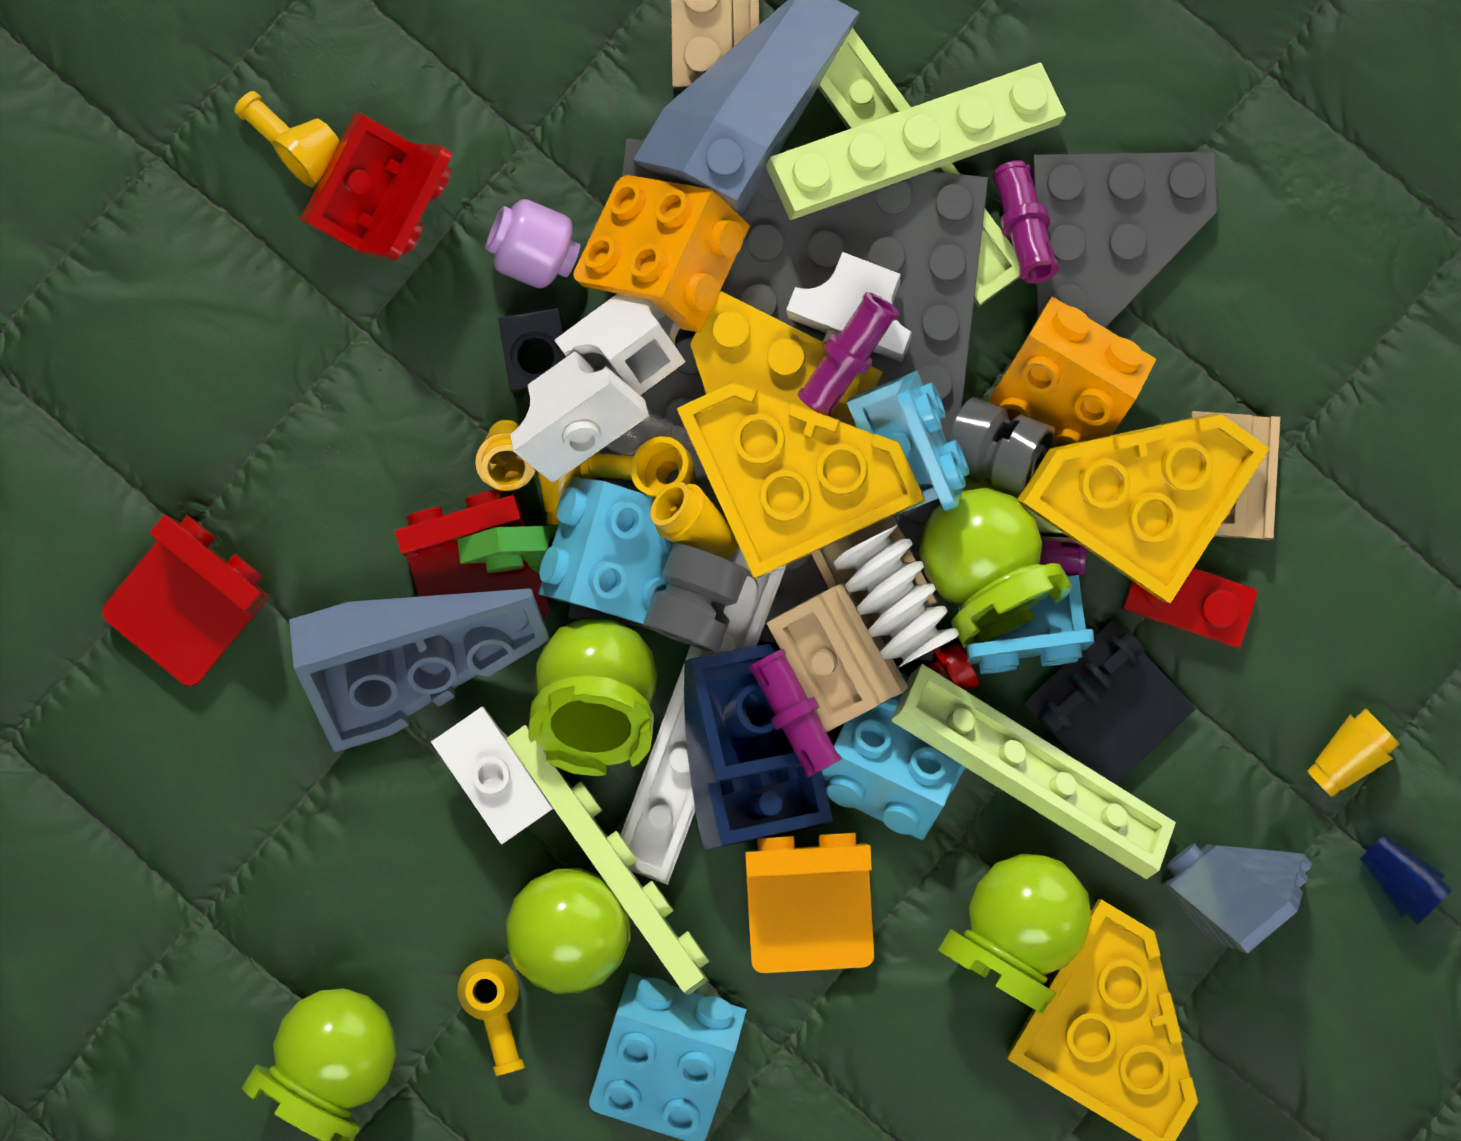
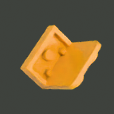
M625 175L616 182L574 270V278L586 288L648 299L681 329L701 333L710 311L717 301L718 294L735 257L742 247L750 225L713 189Z
M1051 296L1021 349L987 402L1006 409L1010 421L1021 414L1053 426L1056 435L1054 448L1111 436L1135 402L1156 358L1142 351L1131 340L1121 338L1089 319L1081 310L1068 306Z
M856 833L819 835V846L795 847L794 836L757 838L758 850H745L751 962L753 968L760 973L863 968L869 966L874 959L869 870H872L870 845L867 843L856 844Z

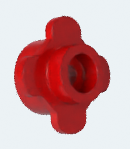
M957 642L941 650L939 647L933 650L935 660L926 664L928 668L965 691H969L979 685L978 678L970 662H967L966 655Z

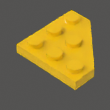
M720 291L701 333L696 332L690 343L706 394L735 382L757 390L760 393L812 410L798 397V392L805 386L827 353L824 349L825 343ZM870 366L865 374L858 373L835 406L833 414L831 416L827 414V416L856 427L846 402L857 394L877 387L883 372Z
M735 382L729 383L677 408L754 579L767 575L926 501L900 443L889 438L870 433Z
M1213 413L1051 448L1017 501L1161 601L1171 603L1270 448L1224 415Z
M1098 899L1091 911L1092 922L1083 949L1066 967L1056 970L1047 985L1049 989L1056 992L1054 998L1048 1004L1043 1014L1034 1009L1032 1010L1005 1058L1141 1141H1176L1195 1109L1198 1099L1182 1047V1037L1171 994L1167 988L1155 931L1105 901Z

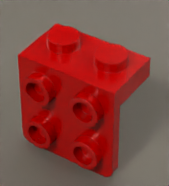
M355 113L299 221L360 255L396 261L401 254H408L419 240L423 229V223L419 220L429 200L437 199L449 181L451 168L447 165L451 159L452 152L441 145L412 143L364 114Z
M498 489L482 492L465 499L467 509L443 515L441 507L425 509L406 516L408 526L394 530L400 552L408 559L419 597L531 589L543 620L548 616L550 607L547 597L538 594L542 582L540 574L534 572L525 560H523V568L497 573H488L486 563L460 564L457 539L495 527H526L519 502L514 495L503 498L501 491Z
M164 514L149 532L158 541L106 602L102 609V615L106 622L182 684L195 686L203 680L271 596L257 586L263 576L242 558L234 554L229 561H226L209 547L216 538L198 522L186 515L180 523Z

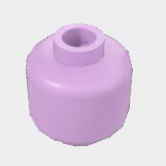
M522 199L515 203L512 208L503 206L500 209L489 232L485 250L493 253L492 264L498 272L535 288L542 289L547 287L557 274L568 277L578 257L580 244L572 241L573 223L570 218L531 200Z

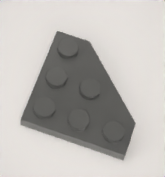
M1216 152L1034 155L1032 158V180L1039 204L1044 205L1048 210L1050 225L1047 233L1054 257L1059 265L1056 275L1044 282L1035 283L1036 321L1051 296L1064 304L1081 310L1089 319L1106 328L1217 213Z

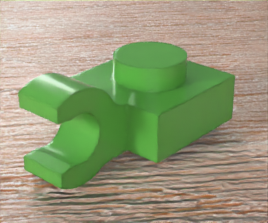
M548 525L545 527H495L457 539L460 564L486 563L488 573H497L523 568V560H525L534 572L540 574V565L544 554L548 550V541L555 538L558 525Z

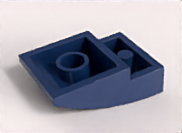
M777 642L685 660L684 714L687 755L703 851L757 840V838H766L813 828L833 822L822 772L820 771L806 778L805 771L783 729L776 730L770 719L775 717V714L754 674L748 668L759 660L781 650Z

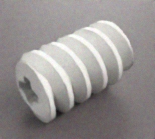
M896 525L845 551L834 561V566L836 570L856 568L857 572L845 584L848 592L868 591L869 594L857 606V611L860 615L880 614V617L868 629L871 637L890 635L892 639L880 651V655L883 660L902 658L904 661L900 665L902 666L955 639L959 633L956 628L936 629L935 625L948 611L945 606L925 608L923 603L936 588L932 583L913 585L912 580L924 568L922 561L901 562L900 558L913 544L910 539L890 540L889 535L898 526Z

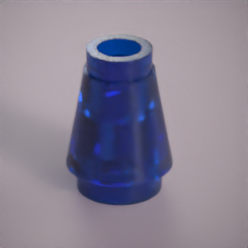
M1386 834L1359 859L1367 867V870L1400 917L1403 918L1407 914L1417 925L1453 891L1441 880L1445 874L1396 841L1394 842Z

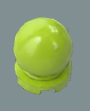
M988 488L962 491L958 507L945 511L941 504L932 510L921 529L919 555L924 565L923 569L926 579L929 583L934 584L935 591L943 600L961 607V611L951 620V625L957 629L959 633L958 638L963 647L973 643L975 635L983 643L1009 634L1036 619L1030 608L1048 595L1051 596L1054 603L1058 604L1072 591V585L1060 564H1039L1042 540L1034 517L1015 497Z
M612 617L580 618L559 628L543 646L536 665L535 681L537 696L531 704L528 738L530 742L536 740L547 751L546 761L549 764L573 774L603 776L606 775L607 765L620 764L630 759L633 767L639 764L648 754L651 748L654 714L650 706L656 691L658 676L653 653L640 635Z
M1020 854L997 862L977 883L969 905L971 930H966L964 936L950 929L938 951L984 978L993 969L1001 974L996 987L1043 1014L1056 992L1043 985L1047 982L1045 975L1066 967L1084 947L1092 922L1089 895L1078 878L1063 862L1042 855Z
M557 868L530 881L514 898L505 921L506 947L516 969L533 985L555 994L582 993L604 983L620 966L631 940L629 914L602 876L583 868Z
M348 989L318 991L300 1000L282 1019L273 1043L275 1065L271 1066L270 1069L255 1065L241 1089L254 1100H258L263 1091V1094L280 1103L274 1113L275 1115L321 1141H331L332 1137L337 1141H353L361 1125L351 1117V1109L370 1102L388 1082L396 1059L395 1031L386 1012L368 996Z

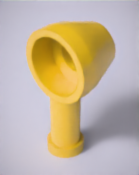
M250 91L245 94L236 104L234 113L241 120H247L273 145L282 162L301 182L311 188L315 187L325 173L340 143L336 134L326 123L318 118L289 128L262 102V97L256 91Z
M665 436L655 437L646 441L639 447L635 455L602 454L598 451L580 465L583 478L593 480L598 478L633 480L635 486L641 492L654 499L663 488L669 485L666 483L667 477L673 470L679 469L678 477L674 482H683L686 485L695 484L696 482L694 461L689 451L677 440Z
M496 959L476 961L464 970L459 979L457 993L460 1004L469 1015L484 1021L496 1065L493 1067L495 1076L525 1068L523 1059H519L507 1015L514 1008L519 997L517 976L502 961ZM481 979L491 980L497 987V996L492 1002H482L475 994L476 984Z

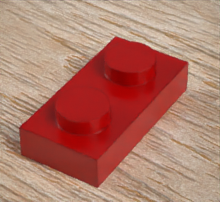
M1193 568L1171 603L1161 601L1130 580L1121 610L1237 649L1240 648L1259 590Z

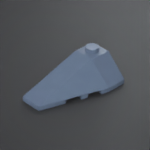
M787 0L663 108L635 155L634 163L668 182L713 189L742 217L768 172L766 165L769 158L779 154L859 18L860 12L838 0Z
M531 589L353 601L289 619L294 670L334 752L397 733L409 725L408 716L432 702L440 707L455 698L454 689L476 675L491 676L550 640L548 630Z
M1193 843L1167 864L1166 867L1172 874L1161 884L1208 940L1248 954L1298 912L1303 895L1299 887L1307 882L1308 877L1305 872L1311 868L1312 863L1302 853L1207 844L1200 850Z

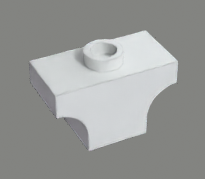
M842 252L837 267L827 282L811 289L795 287L786 309L788 319L826 333L823 340L826 343L831 335L840 334L861 303L865 292H872L893 304L900 286V274ZM897 320L893 321L873 352L903 362L911 341V331L904 328Z
M618 293L554 340L566 357L576 351L598 371L607 367L639 395H642L686 362L675 347V338L680 327L652 301Z
M575 351L528 384L530 394L528 413L520 426L510 434L513 451L553 483L649 417L644 398L610 369L605 367L598 371Z
M481 707L431 741V743L498 841L503 844L554 808L506 741L507 735L501 731L486 709Z

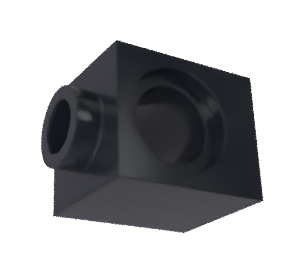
M559 308L498 318L509 389L514 398L525 396L527 405H530L528 384L545 372L530 374L521 368V357L524 351L538 344L549 347L554 352V360L549 369L566 358L554 341L565 332Z

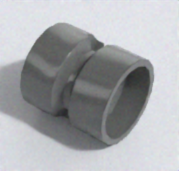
M972 397L967 400L955 419L947 443L953 440H957L969 468V475L964 476L965 479L980 483L989 477L993 489L1018 498L1049 449L1054 448L1056 435L1055 428L1051 425L1021 414L1010 421L1006 409Z
M673 543L661 575L667 583L666 590L654 593L643 626L690 646L718 653L730 622L723 611L725 606L737 603L749 571L736 563L688 545Z

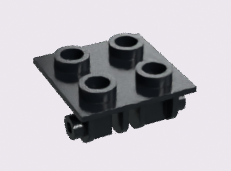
M1111 620L1094 636V643L1087 650H1081L1082 658H1078V662L1064 664L1024 704L1077 761L1116 785L1196 708L1143 653L1145 650L1143 645L1131 633L1127 632L1125 634Z

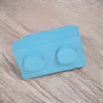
M915 371L848 398L846 403L857 428L900 443L926 501L905 511L938 498L945 511L958 507L962 490L966 487L964 476L969 475V468L957 440L947 443L940 419L945 418L946 414L938 391L932 382L923 385L918 371Z
M573 477L570 487L563 492L558 503L557 518L559 524L553 545L546 551L541 561L540 579L542 582L538 594L643 624L654 593L666 590L667 583L661 575L674 543L661 537L657 533L656 525L651 520L650 510L655 499L606 481Z
M1079 575L1067 577L1072 585V591L1058 604L1054 603L1051 596L1048 595L1042 601L1032 606L1030 609L1036 619L990 642L981 643L978 636L975 635L974 642L967 645V647H963L967 662L979 664L980 674L1016 670L1017 666L1020 665L1019 658L1040 656L1041 666L1078 662V658H1082L1081 650H1087L1094 643L1093 629H1086Z
M901 673L904 681L907 684L909 676ZM902 694L845 722L833 745L837 753L841 755L842 760L823 769L821 772L826 793L833 802L843 807L860 810L883 821L889 829L897 833L910 834L923 841L944 807L961 764L891 721Z
M630 972L589 1099L591 1109L597 1113L684 1141H705L736 1051L747 1009L731 1005L725 1000L714 996L706 997L693 992L688 995L681 988L672 986L662 979L646 978Z

